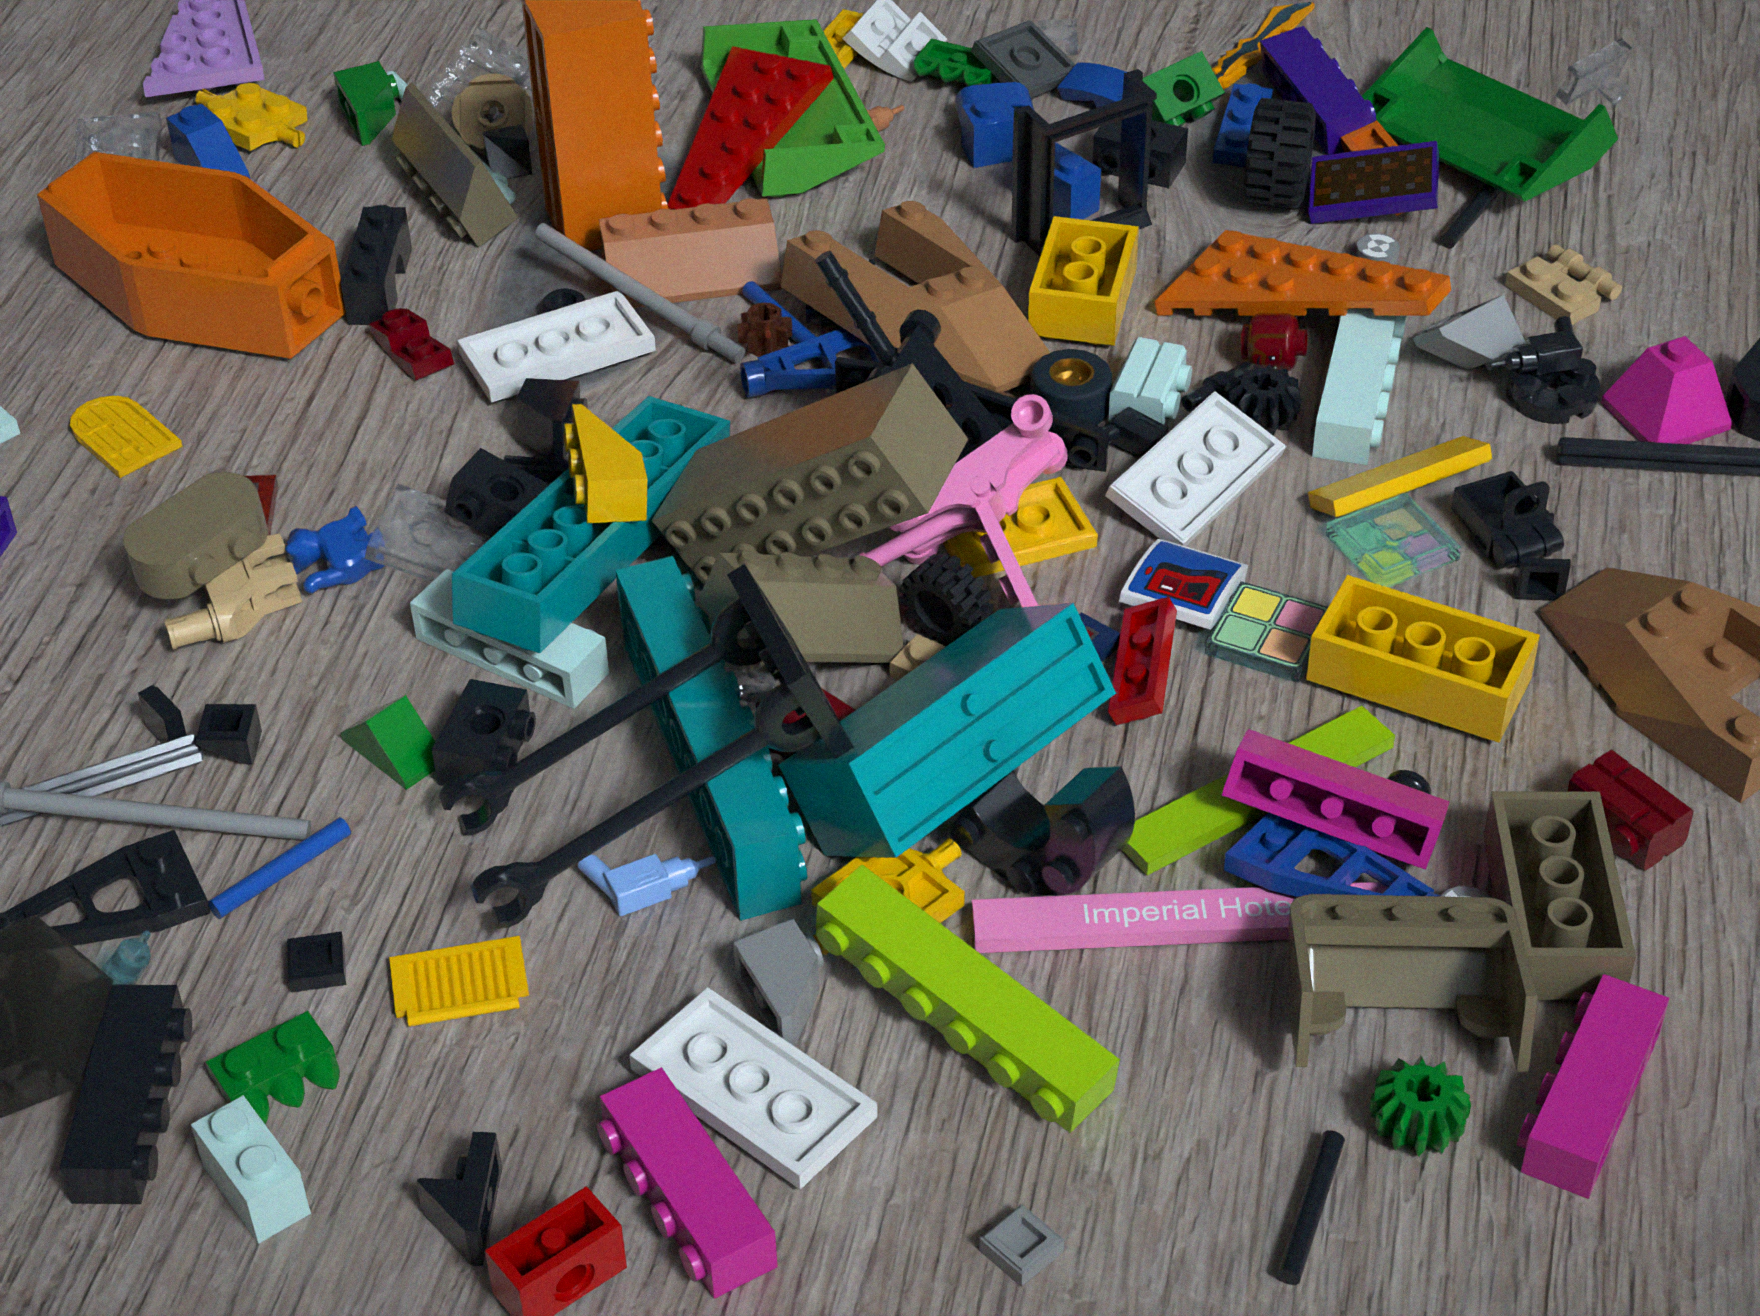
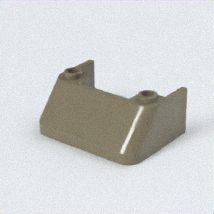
M1308 894L1296 898L1291 903L1289 914V1020L1296 1067L1308 1066L1310 1034L1325 1035L1342 1027L1346 1019V1007L1457 1009L1458 1018L1462 1026L1477 1037L1484 1039L1508 1037L1516 1071L1529 1072L1538 994L1517 914L1512 906L1504 901L1488 897Z

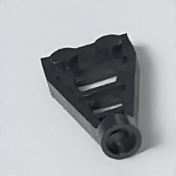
M175 830L124 846L7 911L1 912L0 956L6 954L16 956L154 933L210 914L207 897ZM122 878L134 879L144 899L136 908L116 912L99 911L93 903V897L99 890ZM70 901L79 902L85 916L80 922L46 928L40 922V917Z

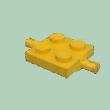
M250 82L240 84L235 90L225 95H215L206 89L199 90L196 94V103L198 105L202 103L222 120L235 145L252 151L265 143L276 140L284 141L297 148L302 146L305 141V133L294 128L308 121L306 106L289 100L286 96L275 94L261 88L258 84Z
M948 838L928 854H923L909 848L897 858L856 857L811 889L812 905L817 908V903L859 866L864 865L941 923L964 906L965 891L949 880L942 871L943 868L961 857V849L956 842L952 844V839ZM814 934L813 937L817 941L820 950H822V954L827 955L830 953L820 943L816 934Z

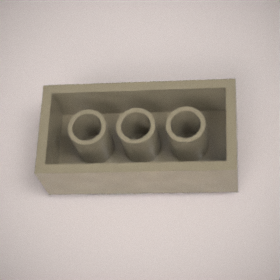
M1491 791L1483 836L1494 898L1506 902L1516 911L1538 1000H1580L1584 992L1594 995L1603 974L1630 983L1636 954L1600 792Z

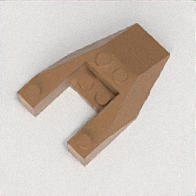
M904 201L900 205L882 210L875 250L876 257L919 283L911 287L901 283L832 239V236L820 230L809 231L805 235L787 240L781 287L868 345L869 343L860 329L855 328L854 320L833 288L828 287L826 284L827 279L815 262L816 258L826 251H831L841 267L847 270L849 273L848 278L869 310L875 313L876 321L893 347L899 349L901 345L899 330L911 311L920 309L932 313L941 325L940 335L934 345L965 382L1004 392L1030 382L1033 365L1042 356L1050 353L1004 286L943 219L928 211L919 202Z
M1607 567L1541 609L1540 617L1571 656L1577 653L1589 669L1588 678L1597 689L1603 687L1616 703L1615 712L1622 720L1739 803H1742L1760 790V717L1731 698L1760 678V607L1691 581Z

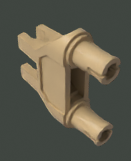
M280 533L267 536L264 545L202 586L208 601L206 604L207 608L175 618L164 619L173 650L178 649L177 647L216 638L217 641L222 640L223 643L239 639L250 632L264 615L302 603L301 594L297 584L294 583L298 582L292 562H287L285 554H283L286 553Z

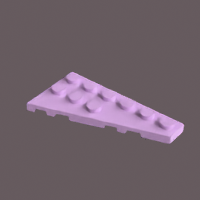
M179 0V12L177 15H173L160 43L161 53L158 58L153 59L151 63V76L145 77L143 88L145 97L193 90L198 92L199 90L202 91V89L210 91L215 87L239 86L243 83H254V81L264 80L262 63L245 0Z

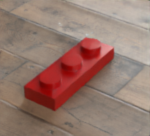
M1169 597L1124 609L1112 682L1116 694L1110 698L1108 713L1116 725L1147 719L1163 713L1177 609Z

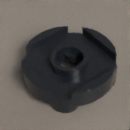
M1581 358L1580 367L1577 369L1537 376L1533 372L1518 374L1515 370L1510 371L1506 396L1509 402L1513 398L1519 404L1518 412L1527 418L1548 424L1569 423L1570 416L1578 415L1583 412V419L1595 410L1600 391V381L1595 375L1596 365L1591 360ZM1547 387L1556 388V390H1551V389H1548Z

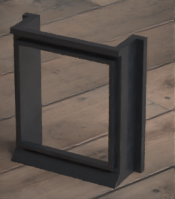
M1139 69L1124 73L1122 100L1050 124L1029 105L1014 110L1011 239L1015 243L1024 241L1039 257L1041 256L1053 220L1055 142L1120 120L1122 121L1118 203L1124 209L1090 221L1139 226V229L1152 225L1147 211L1152 106L1153 100L1157 99V93L1142 81L1143 72Z

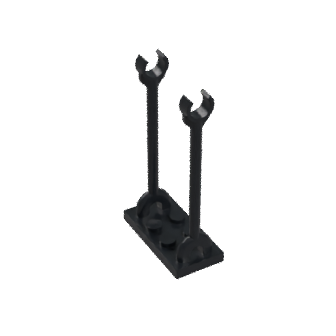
M745 563L727 574L739 598L728 604L718 613L711 626V643L506 770L494 772L479 771L474 774L461 775L451 779L443 786L439 797L444 810H451L460 798L467 795H479L486 798L483 805L477 811L460 815L459 822L464 835L477 834L493 824L497 815L508 806L510 796L517 786L721 660L736 666L755 665L763 661L774 680L778 679L780 682L778 686L762 698L755 711V728L540 861L529 863L514 862L508 865L494 866L479 874L471 885L476 903L483 904L488 895L500 888L511 887L519 890L517 896L510 903L493 907L491 913L497 929L509 928L526 918L532 906L542 899L550 879L762 748L768 746L781 752L799 751L823 739L835 758L854 748L792 635ZM745 628L750 637L746 639L737 638L739 631ZM793 710L796 711L798 716L806 713L805 716L795 722L782 723L784 717Z

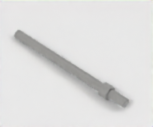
M541 223L537 227L535 238L690 334L692 342L705 350L712 348L736 364L743 359L746 349L721 334V328L707 319H697L549 225Z

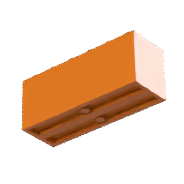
M521 0L545 211L556 231L588 251L601 249L599 219L610 218L618 214L634 215L655 212L659 209H668L665 195L660 189V183L666 181L663 162L657 153V147L663 146V138L659 123L655 121L654 111L660 109V101L657 89L654 84L652 85L651 74L657 72L656 58L653 49L649 47L648 36L654 34L652 17L648 9H642L640 0Z

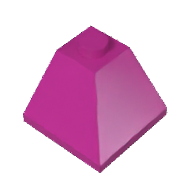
M1686 336L1647 348L1607 390L1601 400V404L1639 441L1690 444L1729 431L1732 425L1713 361Z

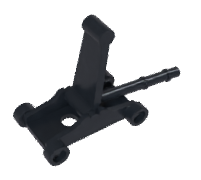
M826 251L816 258V264L827 279L826 284L828 287L833 288L854 320L855 328L860 329L883 366L876 367L865 382L913 363L960 429L975 440L974 444L969 441L966 442L956 463L1008 427L1006 426L1003 429L935 347L934 343L940 335L941 325L932 313L917 309L907 315L899 330L901 345L896 351L876 321L875 313L869 310L848 278L849 273L841 267L833 253Z

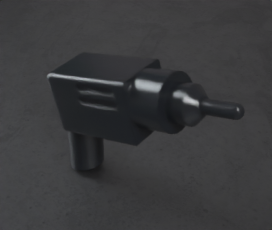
M1562 316L1554 322V333L1528 337L1526 345L1514 347L1512 352L1506 353L1502 360L1488 362L1487 366L1489 368L1504 366L1509 371L1515 370L1518 374L1533 372L1535 376L1577 369L1580 367L1583 346L1574 334L1571 318Z
M1127 407L1111 423L1102 426V428L1109 430V444L1114 443L1140 458L1169 433L1168 426L1132 407Z

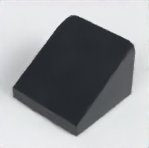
M1520 558L1512 575L1515 599L1556 600L1566 593L1571 560Z

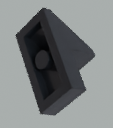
M495 1132L472 1133L468 1155H460L458 1158L456 1180L419 1178L416 1181L424 1216L471 1266H483L485 1250L487 1249L502 1173V1162Z

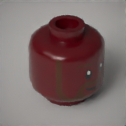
M1258 313L1253 316L1250 324H1244L1242 327V359L1249 360L1250 364H1255L1259 368H1265L1271 364L1274 370L1287 369L1291 371L1297 364L1298 356H1306L1307 330L1299 329L1298 321L1292 314Z

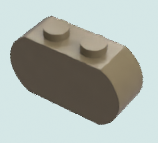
M216 472L206 474L128 525L124 533L123 544L136 584L143 592L160 599H179L187 597L264 545L268 535V528L259 494L253 482L236 473Z

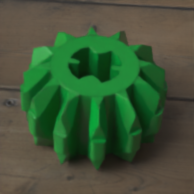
M1420 1055L1414 1065H1410L1398 1058L1391 1070H1381L1380 1075L1375 1081L1374 1093L1370 1097L1369 1110L1371 1111V1117L1376 1119L1377 1136H1392L1394 1150L1404 1145L1413 1146L1418 1158L1427 1146L1443 1154L1445 1148L1449 1145V1141L1459 1142L1460 1137L1465 1132L1466 1119L1469 1118L1471 1101L1469 1100L1470 1095L1464 1092L1463 1076L1447 1075L1448 1070L1445 1061L1432 1067L1426 1065L1422 1055Z

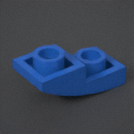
M1077 62L1057 89L1063 100L1094 101L1098 108L1123 99L1124 73L1127 72L1101 64Z

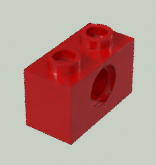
M587 1186L485 1250L492 1292L512 1316H554L627 1268L622 1225Z

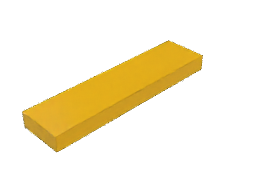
M1466 436L1458 437L1308 492L1310 508L1334 517H1340L1489 462L1492 459L1490 443Z

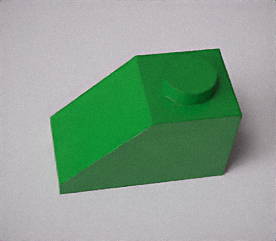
M379 61L333 72L339 107L362 146L369 145L396 115L394 98L399 97L398 86L393 74L387 75Z

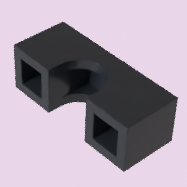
M387 205L363 207L341 279L348 325H369L382 319L383 314L396 309L398 296L395 274H405L412 251L406 207H389Z

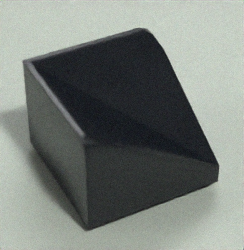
M522 124L482 132L486 164L494 172H500L506 179L533 174L529 141Z
M205 704L195 740L197 746L240 763L253 765L262 733L256 704Z

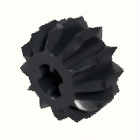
M1251 364L1249 370L1236 369L1234 377L1228 379L1227 386L1224 389V398L1273 436L1277 429L1289 430L1291 422L1297 420L1298 413H1300L1302 399L1300 398L1298 379L1289 377L1287 369L1274 370L1271 364L1265 368H1259L1255 364Z

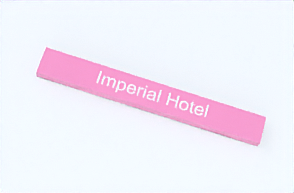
M1380 882L1352 883L1350 885L1382 894L1387 889ZM1264 887L974 899L972 900L975 950L979 953L1289 940L1290 905L1298 897L1271 891Z

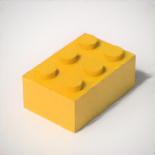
M1053 217L1029 290L1028 322L1038 336L1048 339L1082 341L1093 345L1105 344L1115 346L1137 269L1139 226Z

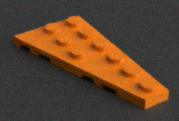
M1225 230L1154 302L1157 316L1173 315L1174 308H1193L1195 316H1211L1214 309L1236 308L1239 316H1254L1258 313H1289L1293 316H1306L1307 308H1328L1329 316H1346L1348 310L1354 308H1372L1375 316H1429L1451 292L1449 275L1429 272L1425 269H1414L1390 264L1386 261H1375L1352 256L1347 253H1336L1312 246L1282 242L1274 238H1263L1243 234L1239 231Z

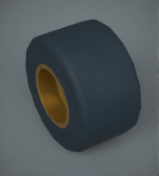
M1077 349L1053 351L1042 356L1033 365L1030 395L1041 396L1047 401L1049 407L1098 425L1109 415L1113 374L1108 363L1091 352Z

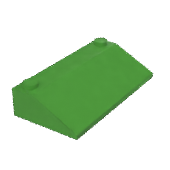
M817 19L703 26L700 68L712 93L715 90L732 46L831 66L834 79L773 149H764L763 161L751 173L762 196L783 197L787 194L803 193L885 152L883 139Z

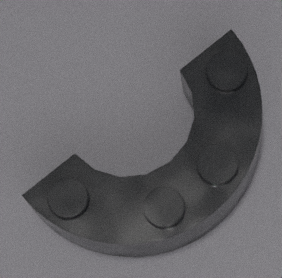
M1122 766L1084 768L1045 804L1040 803L1023 787L1012 771L947 819L946 822L949 824L948 831L954 842L964 849H969L981 862L1001 877L1010 881L1020 892L1029 893L1032 891L1044 895L1059 896L1079 890L1125 847L1133 833L1135 807L1132 791Z

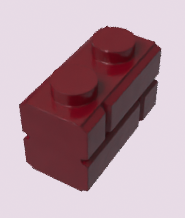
M1612 749L1595 759L1592 765L1589 763L1575 772L1569 780L1567 792H1600L1613 852L1620 858L1630 859L1644 871L1660 862L1664 855L1668 856L1682 847L1687 840L1694 811Z

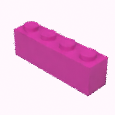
M1250 729L1246 731L1237 748L1222 792V796L1356 845L1366 846L1370 850L1425 870L1450 801Z
M1603 974L1594 995L1588 992L1583 993L1573 1023L1579 1025L1576 1034L1569 1031L1565 1032L1557 1051L1555 1063L1561 1065L1558 1074L1547 1071L1541 1084L1536 1104L1541 1105L1542 1109L1538 1116L1528 1113L1520 1130L1517 1146L1526 1149L1521 1173L1589 1199L1660 1036L1669 997Z
M662 1067L600 1096L603 1121L597 1123L600 1139L610 1155L619 1153L625 1162L623 1165L624 1172L634 1193L637 1196L646 1194L652 1204L651 1213L662 1236L666 1239L673 1236L680 1246L679 1256L681 1262L693 1282L701 1279L712 1297L716 1299L778 1267L774 1229Z

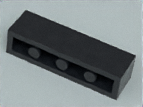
M110 984L59 1167L71 1204H142L147 1181H153L156 1177L158 1170V1150L156 1144L159 1133H166L169 1126L170 1105L168 1096L170 1088L177 1087L181 1078V1057L179 1054L182 1042H188L192 1034V1013L190 1008L183 1007L177 985Z

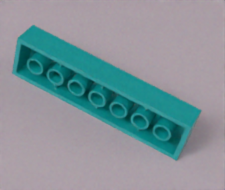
M647 396L612 428L642 453L648 479L647 520L587 523L584 504H575L574 478H570L568 468L452 573L453 624L473 630L480 635L490 636L514 644L524 650L541 653L616 579L615 570L629 567L662 534L653 523V517L696 450L730 436V420Z
M673 556L615 570L623 644L641 685L711 643L708 616L694 603L696 597L691 577L688 573L681 575ZM723 660L649 705L678 775L755 728L750 706L740 705V689L735 673L733 671L725 672V661ZM768 746L687 795L710 851L716 857V865L740 921L802 904L800 882L808 878L806 864L799 850V845L806 843L803 823L797 812L789 813L787 808L789 806L786 786L780 775L773 777L771 773L772 760Z

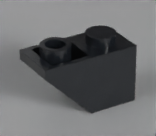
M526 378L516 397L519 439L552 461L564 463L568 454L564 448V423H572V404H582L588 409L587 399L580 398V381Z

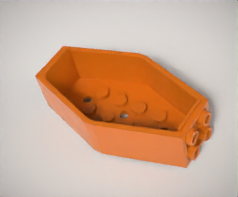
M94 151L37 194L55 265L133 330L146 336L291 359L346 314L334 241L258 184L241 174Z

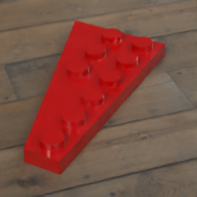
M732 46L667 204L668 209L691 208L706 203L714 205L726 203L763 161L764 149H773L834 79L831 66Z

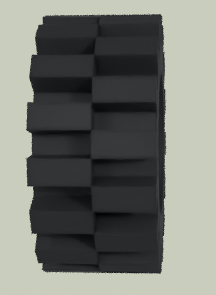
M940 553L937 556L933 554L906 576L899 588V592L903 593L899 598L901 605L909 607L904 611L907 619L914 618L917 622L913 627L918 632L924 629L927 632L926 638L932 641L938 639V643L945 647L985 620L993 612V604L987 602L992 598L990 591L981 589L980 586L985 582L981 576L974 578L971 575L974 568L968 563L961 567L960 558L954 555L948 559L947 553Z

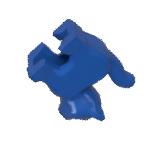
M357 506L350 508L348 515L343 519L332 521L319 530L296 528L289 533V540L285 544V550L289 562L293 564L296 575L310 567L320 558L326 562L328 568L324 571L315 572L305 579L303 588L307 593H315L321 588L339 584L355 583L370 571L386 566L383 542L375 531L369 535L366 533L363 527L367 523Z

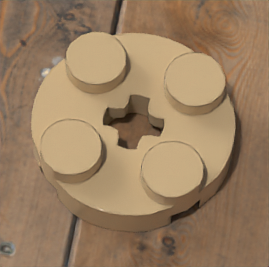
M485 74L475 77L469 82L470 86L465 88L461 95L459 92L455 97L452 106L453 124L457 134L474 152L485 155L482 132L520 124H522L527 138L532 131L534 109L530 96L525 89L523 90L512 78L506 75ZM490 107H497L499 113L504 115L498 119V122L489 123L488 119H482L483 114H488Z

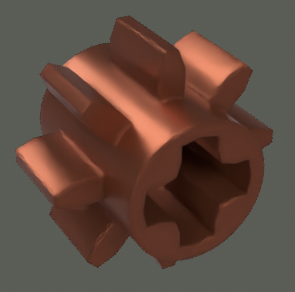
M757 303L751 306L747 313H741L742 323L737 324L738 343H748L749 353L760 357L789 347L788 337L792 336L791 317H782L781 308L772 303Z

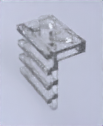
M477 27L473 32L476 39L469 47L463 45L460 48L459 52L462 56L455 65L448 63L444 68L448 74L440 84L436 81L432 83L430 88L433 92L427 100L434 108L441 99L453 104L458 94L450 89L453 84L458 81L468 87L470 86L469 82L475 78V76L465 71L470 63L491 74L506 75L512 78L517 85L532 92L527 51ZM490 107V112L483 114L482 119H488L489 123H492L499 114L498 108Z

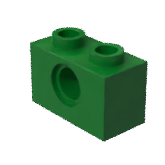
M1202 51L1150 74L1142 80L1157 93V99L1153 100L1152 120L1180 127L1185 124L1184 119L1192 116L1193 120L1196 121L1215 110L1212 103L1225 93Z

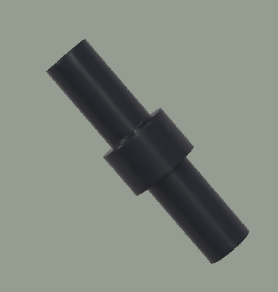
M1243 362L1227 372L1218 371L1204 379L1201 387L1183 396V407L1188 412H1192L1214 391L1224 398V389L1227 386L1228 379L1234 377L1236 369L1249 370L1251 364Z

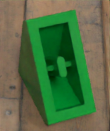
M406 695L379 707L341 732L342 740L405 790L435 771L432 754L435 740Z

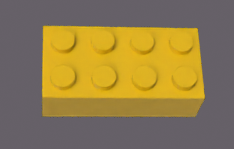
M1347 575L1311 636L1306 680L1499 743L1532 678L1540 635Z

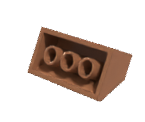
M747 198L739 202L715 205L706 203L691 208L659 209L650 213L618 214L610 218L599 219L602 259L672 303L743 294L742 289L744 285L749 281H754L764 291L783 289L781 287L782 274L775 226L767 198ZM608 284L609 293L618 291V289ZM622 292L633 308L645 307Z

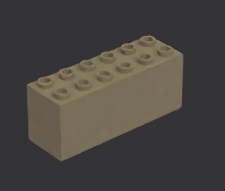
M912 363L697 449L652 521L703 585H705L719 552L742 553L745 550H750L763 555H780L783 552H789L798 556H809L929 513L968 438Z

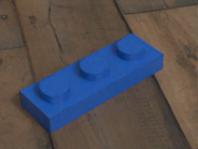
M1257 84L1233 85L1214 146L1213 163L1245 167L1255 107L1261 98H1273L1272 88H1264Z

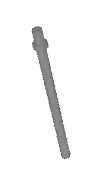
M0 782V813L5 814L8 809L295 840H304L310 836L311 820L16 789L11 788L9 782Z

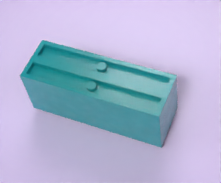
M1074 603L999 609L840 722L854 746L853 749L835 758L824 740L821 739L815 744L797 751L780 763L779 767L825 856L897 858L1115 695L1116 691Z

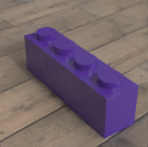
M1304 26L1260 41L1263 74L1284 100L1313 104L1316 113L1314 139L1327 155L1344 151L1340 137L1376 121V113L1371 101L1363 99L1358 93L1355 82L1351 78L1347 79L1337 60L1335 58L1331 59L1326 54L1319 38L1314 39Z

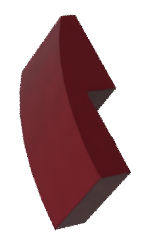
M407 308L390 310L383 314L382 319L369 324L370 332L383 350L414 380L421 379L454 364L451 349L431 337L427 321Z

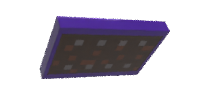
M1437 141L1312 157L1309 200L1311 224L1438 208L1439 149Z

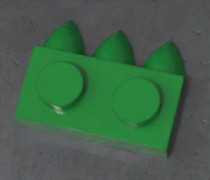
M931 38L914 60V68L919 76L931 75L934 78L942 79L945 83L958 81L965 83L967 86L992 84L996 79L993 73L971 52L972 48Z
M309 1011L206 1061L209 1076L226 1102L230 1103L244 1095L264 1124H266L270 1112L268 1095L283 1105L299 1108L305 1096L303 1077L318 1087L331 1090L337 1088L340 1078V1070L334 1047Z

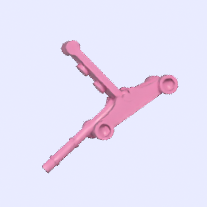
M1035 394L1019 398L1011 409L1013 423L955 463L929 513L888 527L890 530L899 531L900 535L867 553H860V556L873 559L881 567L901 556L917 565L922 564L931 555H936L939 544L961 533L971 531L987 532V534L979 537L991 564L1000 560L1007 575L999 578V582L1010 604L1013 605L1020 601L1022 607L1041 606L1038 605L999 521L1006 514L1010 516L1017 511L1019 498L1024 489L1041 473L1053 474L1060 471L1066 464L1068 454L1062 438L1048 431L1053 422V415L1047 401Z

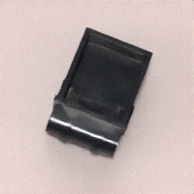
M1509 471L1454 488L1452 511L1474 535L1473 543L1487 559L1494 558L1498 567H1516L1520 558H1547L1552 553L1561 551L1564 548L1563 536L1553 524L1555 515L1549 513L1546 509L1550 486L1546 482L1541 481L1526 486L1513 471Z

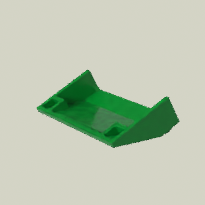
M1428 27L1418 35L1362 95L1364 100L1368 99L1371 101L1375 109L1376 121L1382 125L1392 138L1406 145L1437 141L1439 161L1523 202L1591 169L1618 140L1605 106L1598 104L1584 120L1448 59L1443 53L1433 30Z

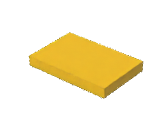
M1062 477L1029 484L1019 498L1017 511L1010 516L1006 514L999 521L1020 566L1097 547L1098 534ZM971 531L961 533L943 542L950 557L954 555L960 558L961 567L968 563L974 568L971 572L974 578L1004 571L1000 560L991 564L980 542L979 537L987 534V532Z

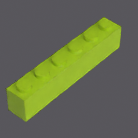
M864 865L859 866L817 903L816 936L828 952L836 956H843L859 969L868 983L877 988H884L902 1003L904 1009L913 1018L920 1021L925 1020L942 1033L954 1050L973 1057L987 1068L990 1076L1001 1086L1013 1088L1031 1102L1034 1110L1043 1119L1049 1122H1056L1071 1133L1114 1091L1120 1062L1118 1057Z

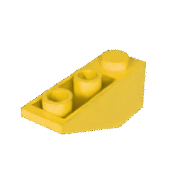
M572 404V423H564L565 452H569L570 478H574L575 504H584L587 523L646 521L648 479L642 453L584 405Z

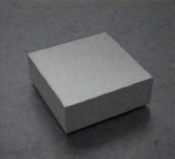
M1021 1204L979 1238V1251L1022 1287L1064 1252V1239Z

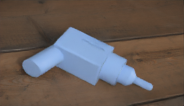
M653 854L610 869L596 855H589L578 863V868L610 898L618 915L624 916L672 898L671 892L687 887L688 880L696 878L699 869L716 863V857L711 856L696 862L690 858L680 860L678 856L660 862L658 856Z

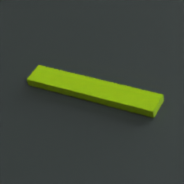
M1361 705L1289 742V744L1357 767L1394 747L1395 734ZM1228 774L1136 820L1131 838L1121 850L1148 876L1269 812L1222 796Z

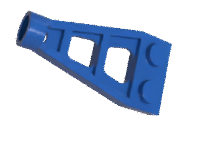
M841 328L757 357L758 360L741 362L740 376L745 396L751 398L766 395V393L772 390L836 388V354L854 346H865L873 362L881 363L870 345L846 329ZM821 357L825 368H827L795 369L794 365Z
M1272 813L1264 816L1225 853L1224 871L1243 878L1251 884L1295 897L1308 894L1440 896L1434 893V889L1366 846L1356 845ZM1313 849L1322 850L1343 864L1331 877H1321L1301 872L1294 868ZM1362 873H1366L1386 886L1387 889L1382 894L1350 885Z

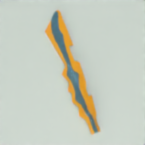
M1313 2L1273 7L1255 37L1239 39L1238 48L1226 51V55L1218 59L1217 66L1212 68L1222 88L1230 87L1246 74L1247 68L1262 59L1261 40L1294 29L1315 8V4Z

